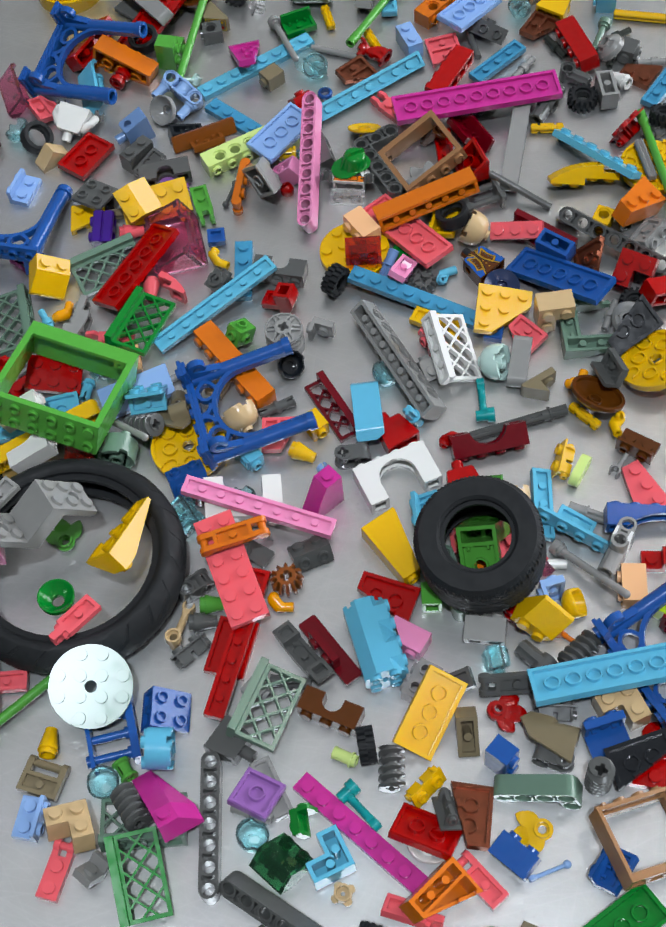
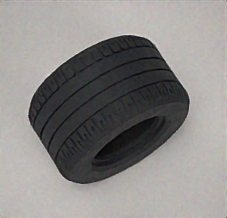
M484 475L456 479L431 495V498L425 502L417 517L413 534L414 552L417 562L430 589L447 605L471 614L498 613L510 607L512 608L517 603L523 601L540 581L547 557L542 519L533 501L526 493L512 483L497 477L493 478L492 476ZM478 516H490L508 523L512 532L510 547L500 561L489 567L469 568L456 562L446 549L445 542L449 534L457 525L467 519Z

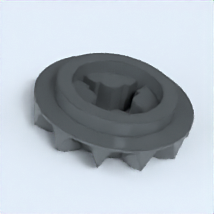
M418 270L417 273H412L408 282L410 286L428 293L434 291L437 286L436 277L433 275V272L428 273L427 270L424 272ZM420 279L425 281V286L420 282Z

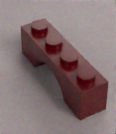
M524 420L503 423L499 436L493 441L486 443L475 441L468 432L448 435L452 458L461 461H467L470 456L475 455L476 458L486 457L489 452L494 451L495 454L504 453L508 448L519 450L525 448V445L530 444L527 425Z

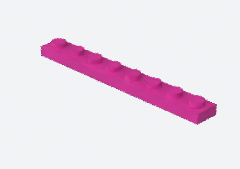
M308 772L292 787L307 803L317 807L318 813L332 825L336 824L338 830L410 894L428 878Z

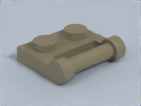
M32 754L25 765L16 789L37 797L45 795L49 801L57 802L64 783L70 775L71 766L54 764L41 760L38 756ZM38 767L59 775L55 778L35 772L33 769Z

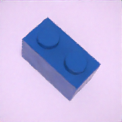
M545 227L535 240V248L540 252L567 261H571L576 254L575 242Z
M498 734L485 749L484 765L496 774H515L519 768L520 749Z
M504 829L488 851L526 882L542 861L538 857L539 852L530 844L525 847L520 842L522 838L513 830L508 833Z

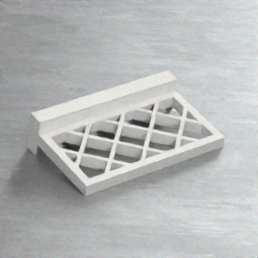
M430 310L421 319V323L440 385H447L449 382H476L477 378H482L463 314H437L436 311ZM439 320L446 324L445 328L440 325ZM452 320H458L460 328L455 326ZM448 327L456 332L455 336L447 331ZM458 335L464 339L465 344L456 339ZM444 336L451 340L450 344L445 342ZM453 343L461 349L460 352L451 347ZM463 351L469 355V361L461 355ZM449 352L456 357L454 361L450 358ZM458 359L466 365L464 369L457 364ZM453 368L460 372L461 375L456 376ZM470 368L475 376L470 375L467 369Z

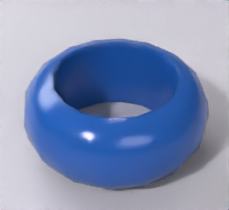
M322 87L318 90V97L321 100H328L333 95L332 90L328 87Z

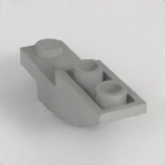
M80 295L79 301L75 303V312L70 318V323H64L62 330L85 337V332L90 330L93 322L89 311L91 305L87 295Z

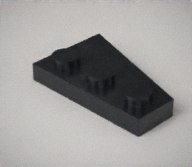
M643 294L640 295L607 341L608 345L615 348L619 355L626 352L664 324Z
M666 728L604 748L606 757L615 766L614 779L619 792L666 756Z

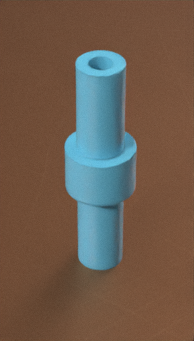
M39 309L38 314L42 319V323L54 327L55 323L52 318L48 317L44 309Z

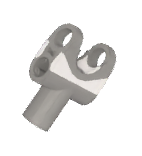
M627 516L620 519L611 535L610 545L597 568L598 571L609 578L615 576L621 563H624L633 545L634 534L637 528V522L634 518ZM630 522L633 524V528L627 529L622 524Z

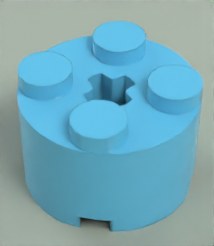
M174 727L144 728V734L140 738V747L144 749V756L141 757V769H174L175 760H171V757L176 753Z

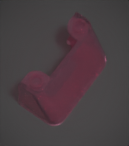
M178 198L144 218L146 231L153 223L177 228L180 232L165 254L155 264L153 269L156 274H159L162 270L171 275L202 268L208 264L198 218Z

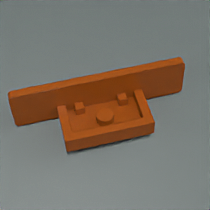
M228 117L176 135L170 139L176 154L192 149L194 153L200 154L205 152L206 149L225 143V137L236 133L237 129L233 117Z

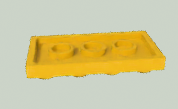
M185 177L151 185L150 187L163 207L135 225L140 226L194 211ZM123 211L126 225H133Z
M429 664L392 742L431 761L468 684Z

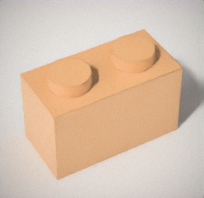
M361 206L343 215L344 230L350 233L357 244L360 243L363 248L381 239V227Z
M621 563L620 570L616 572V583H620L622 587L631 593L629 598H624L617 593V601H621V609H628L648 595L646 563Z

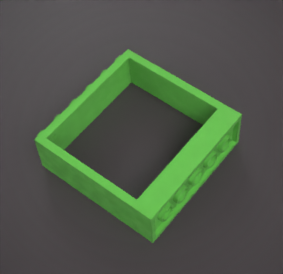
M33 320L0 372V424L96 455L126 400L124 395L132 389L136 382L139 354ZM33 353L117 380L95 422L8 394Z

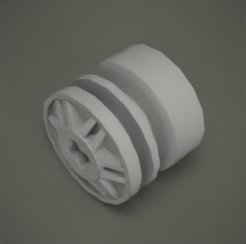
M278 313L267 320L264 328L267 345L278 342L280 338L288 336L292 349L301 354L305 349L303 325L296 315Z

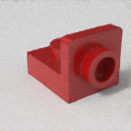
M662 546L661 551L640 552V563H646V572H666V546Z

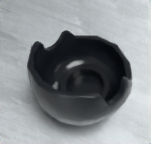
M293 350L294 354L278 359L277 369L282 377L294 379L299 377L305 369L304 356L298 351Z

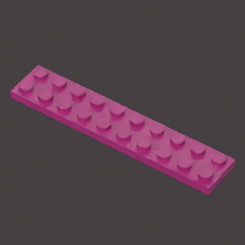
M553 69L392 96L391 102L397 125L399 126L415 123L431 109L441 119L563 98V92L556 71Z

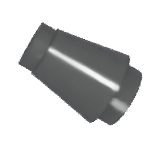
M196 612L188 614L189 631L194 630V632L217 628V615L213 616Z

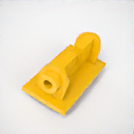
M567 438L555 447L554 454L556 456L550 467V470H552L551 478L558 475L561 480H567L570 476L572 465L566 461L573 462L576 449L573 444H567Z
M434 765L428 767L419 777L423 784L420 785L415 781L405 791V799L408 802L412 801L414 806L418 808L427 803L429 798L447 780L440 767L437 768Z

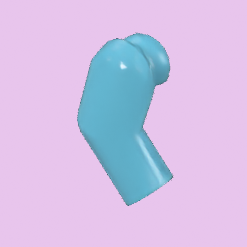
M456 266L440 270L436 277V282L441 286L445 285L449 276L458 274Z

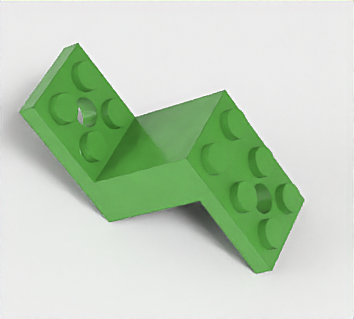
M501 474V475H490V476H492L493 478H494V477H497V478H500L501 480L503 479V474ZM478 516L463 521L455 528L460 564L469 568H478V560L484 561L487 567L502 559L500 542L511 533L510 525L501 519L490 516Z

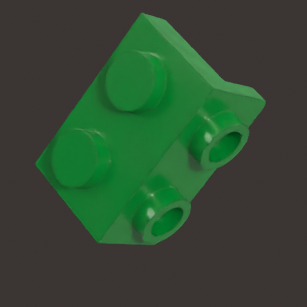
M309 6L280 15L281 28L288 39L297 37L305 32L309 33L317 30V24L311 15Z

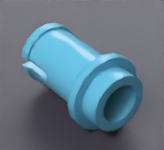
M85 378L81 383L83 387L79 396V400L84 402V399L86 401L91 400L93 389L96 388L93 379Z

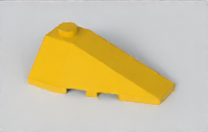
M149 497L136 501L122 517L121 521L123 523L109 532L111 537L104 544L100 543L86 562L88 565L112 574L122 571L126 572L132 566V560L137 553L151 500Z

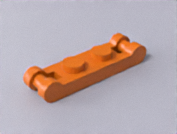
M242 158L240 161L232 194L231 204L233 206V213L236 216L243 214V207L241 205L243 198H246L245 187L249 185V180L242 172V169L251 163L249 158Z
M264 515L256 516L198 535L196 539L197 543L201 546V556L207 557L230 547L259 538L269 537L271 533L269 528L266 527V517ZM258 526L259 529L253 531L252 527ZM213 540L214 543L209 545L208 542Z

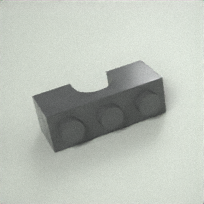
M188 156L137 166L139 177H145L150 186L155 185L156 182L164 177H172L174 179L185 177L186 183L193 182Z
M255 254L253 263L258 261L264 255ZM267 255L268 258L274 263L273 256ZM290 258L287 266L277 268L274 273L260 283L275 285L278 282L294 283L296 287L304 288L308 275L307 260Z

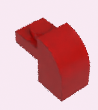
M278 282L275 291L267 290L261 302L262 307L276 309L280 313H290L299 296L295 284Z

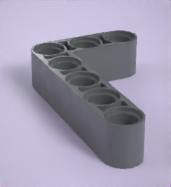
M394 124L385 125L375 132L363 135L354 141V147L363 148L371 161L368 170L374 174L375 185L382 194L386 193L391 198L403 194L402 184L377 152L398 136V128Z

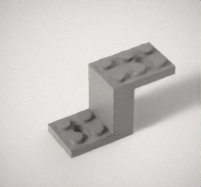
M34 479L11 512L0 513V547L39 549L64 515L93 517L97 510L92 500L84 492L82 485L77 482Z

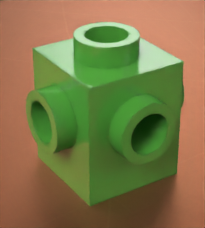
M242 318L228 324L225 336L237 348L253 341L256 327L246 318Z

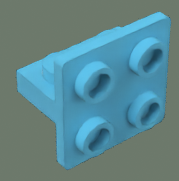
M161 382L150 384L151 386L146 388L143 385L132 387L124 395L125 399H128L131 415L168 410L165 391L167 384L162 385Z

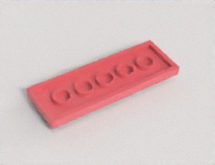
M385 193L363 209L378 224L372 207L393 198ZM419 218L382 233L426 269L454 250L453 244Z
M229 509L195 522L193 525L198 536L234 524L235 520ZM213 540L208 542L209 545L214 543ZM244 544L230 547L205 557L232 630L270 616Z

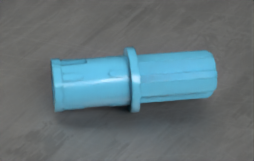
M411 405L403 408L402 412L405 414L406 419L414 427L418 426L419 428L424 424V419L421 418L420 412L417 409H413Z

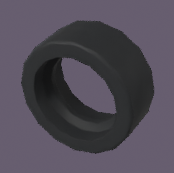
M146 23L148 27L147 35H152V38L147 43L136 44L135 42L138 38L128 37L131 49L143 55H148L155 51L154 44L158 37L155 27Z
M35 120L29 122L22 129L20 141L28 152L39 155L43 146L34 144L30 140L28 132L31 129L40 131L44 135L46 143L51 144L54 141V134L46 123Z
M459 200L435 210V217L441 229L444 231H455L463 228L468 223L470 212L466 202ZM452 212H460L457 216H454L452 218H445L448 214Z

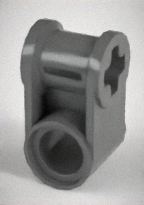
M366 442L339 445L334 451L336 457L335 465L339 469L355 468L361 463L365 464L372 461L369 444Z
M206 568L199 569L184 579L179 594V599L182 603L184 601L187 604L193 603L216 588L215 582L207 575L208 571ZM185 590H191L188 593H183Z
M537 743L531 761L539 767L548 768L561 774H568L574 769L575 756L573 754L571 763L567 761L562 763L564 759Z

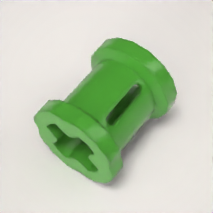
M123 756L112 764V769L117 771L121 777V783L132 782L131 780L138 777V772L131 767L128 756Z

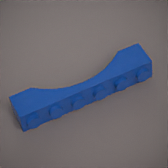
M607 502L603 510L604 532L613 533L620 519L627 516L634 518L637 526L653 521L666 522V505H660L659 503ZM630 522L622 524L627 529L633 528V524Z

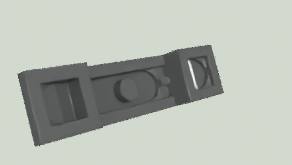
M289 620L272 631L275 638L292 660L316 684L321 683L335 673L332 667L323 658H320L305 642L300 632Z

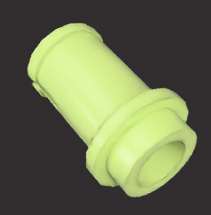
M335 746L331 753V759L346 764L348 768H355L358 764L359 756L356 752L351 753Z

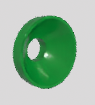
M63 579L49 580L41 586L37 593L39 607L49 615L64 614L75 602V592L72 585ZM56 598H64V603L61 606L53 605V601Z

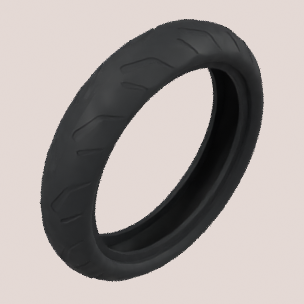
M67 458L50 461L31 467L11 477L10 479L18 484L21 489L0 509V513H10L34 479L77 482L82 485L88 497L110 500L127 509H130L136 501L149 497L151 500L144 524L152 537V559L149 572L141 589L121 612L95 628L76 633L68 640L64 639L57 646L50 641L48 635L25 631L12 625L0 616V660L20 670L50 675L54 665L62 655L81 645H103L116 651L122 658L135 652L159 630L169 617L177 603L185 579L187 565L186 538L179 516L171 503L143 475L123 465L100 459Z

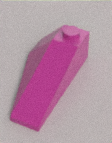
M151 770L131 780L165 843L204 822L195 803Z

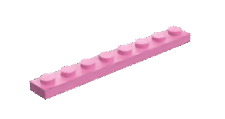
M188 474L180 490L181 495L254 517L264 515L267 521L330 540L337 519Z

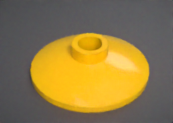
M358 123L348 126V130L359 134V137L381 128L380 125L373 123Z

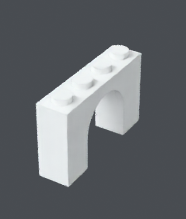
M33 389L19 396L44 406L46 403L44 396L41 393L38 394ZM0 424V426L9 433H12L13 431L17 430L9 426ZM31 434L24 443L6 453L9 467L19 474L31 467L44 463L59 454L57 450L58 442Z
M423 440L411 442L401 449H394L389 454L375 457L372 461L365 464L361 463L352 469L353 479L372 515L390 507V499L381 483V479L385 473L392 469L404 468L414 473L425 492L442 485V474Z
M281 474L261 475L262 497L283 503ZM223 476L203 477L204 480L223 485ZM204 502L205 519L229 510ZM231 510L235 523L254 517ZM267 521L266 525L271 526L279 525L277 523Z

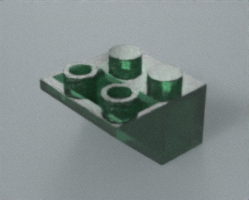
M284 832L259 846L249 866L275 891L282 895L293 888L307 873L305 863L313 860V858Z

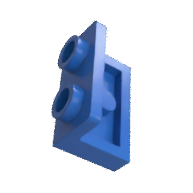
M200 459L189 461L185 465L174 467L165 472L175 500L185 497L181 495L180 490L187 474L201 479L208 477Z
M603 848L600 857L591 866L588 877L594 887L617 897L623 887ZM621 849L633 872L640 861L638 856Z

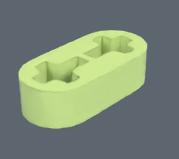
M586 454L580 456L569 477V485L578 488L591 464L592 457Z

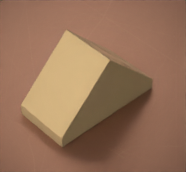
M45 142L35 164L45 174L58 166L57 163L68 151L62 145Z

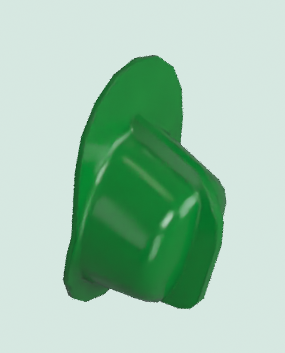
M353 147L347 149L343 157L334 162L331 171L336 178L348 179L368 169L371 161L363 148Z

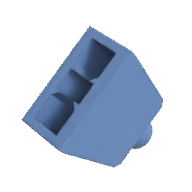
M138 107L119 122L118 125L122 132L116 135L115 139L119 145L127 140L131 145L141 135L149 139L155 138L156 135L147 117Z

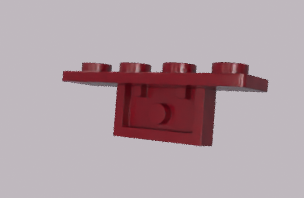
M472 113L448 117L446 121L451 130L460 138L461 142L467 144L475 137L484 153H488L495 142V139Z
M315 615L310 616L299 624V629L307 637L312 649L320 653V657L332 667L346 686L362 676L361 670Z

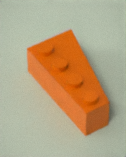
M104 34L93 46V59L95 58L97 61L94 65L96 69L101 67L104 68L105 72H110L111 70L115 72L119 67H123L130 72L132 81L146 86L152 83L159 72V63L154 59H150Z

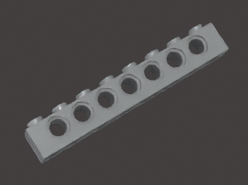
M361 299L350 313L415 409L420 412L421 418L435 421L447 407L375 303Z

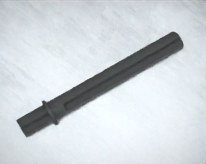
M566 404L552 408L546 407L545 410L470 431L469 433L475 441H480L499 435L502 431L503 423L524 420L527 426H531L548 420L552 422L555 418L569 415Z

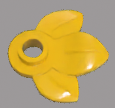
M532 811L517 812L515 816L520 826L514 832L522 838L520 842L523 845L528 846L530 844L538 852H541L545 841L553 835V825L547 819H539ZM541 826L545 827L546 833H539L538 828Z

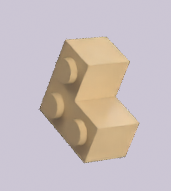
M572 289L535 294L534 321L546 333L555 331L556 320H566L575 317L576 305Z
M637 688L592 697L591 705L598 717L604 716L606 712L611 710H624L626 715L625 723L630 732L650 722L652 713Z
M86 798L43 809L44 823L49 842L70 837L74 854L96 849L95 834Z

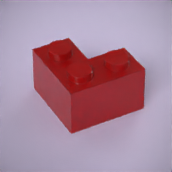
M623 247L612 276L616 277V284L630 288L636 272L654 277L660 260Z

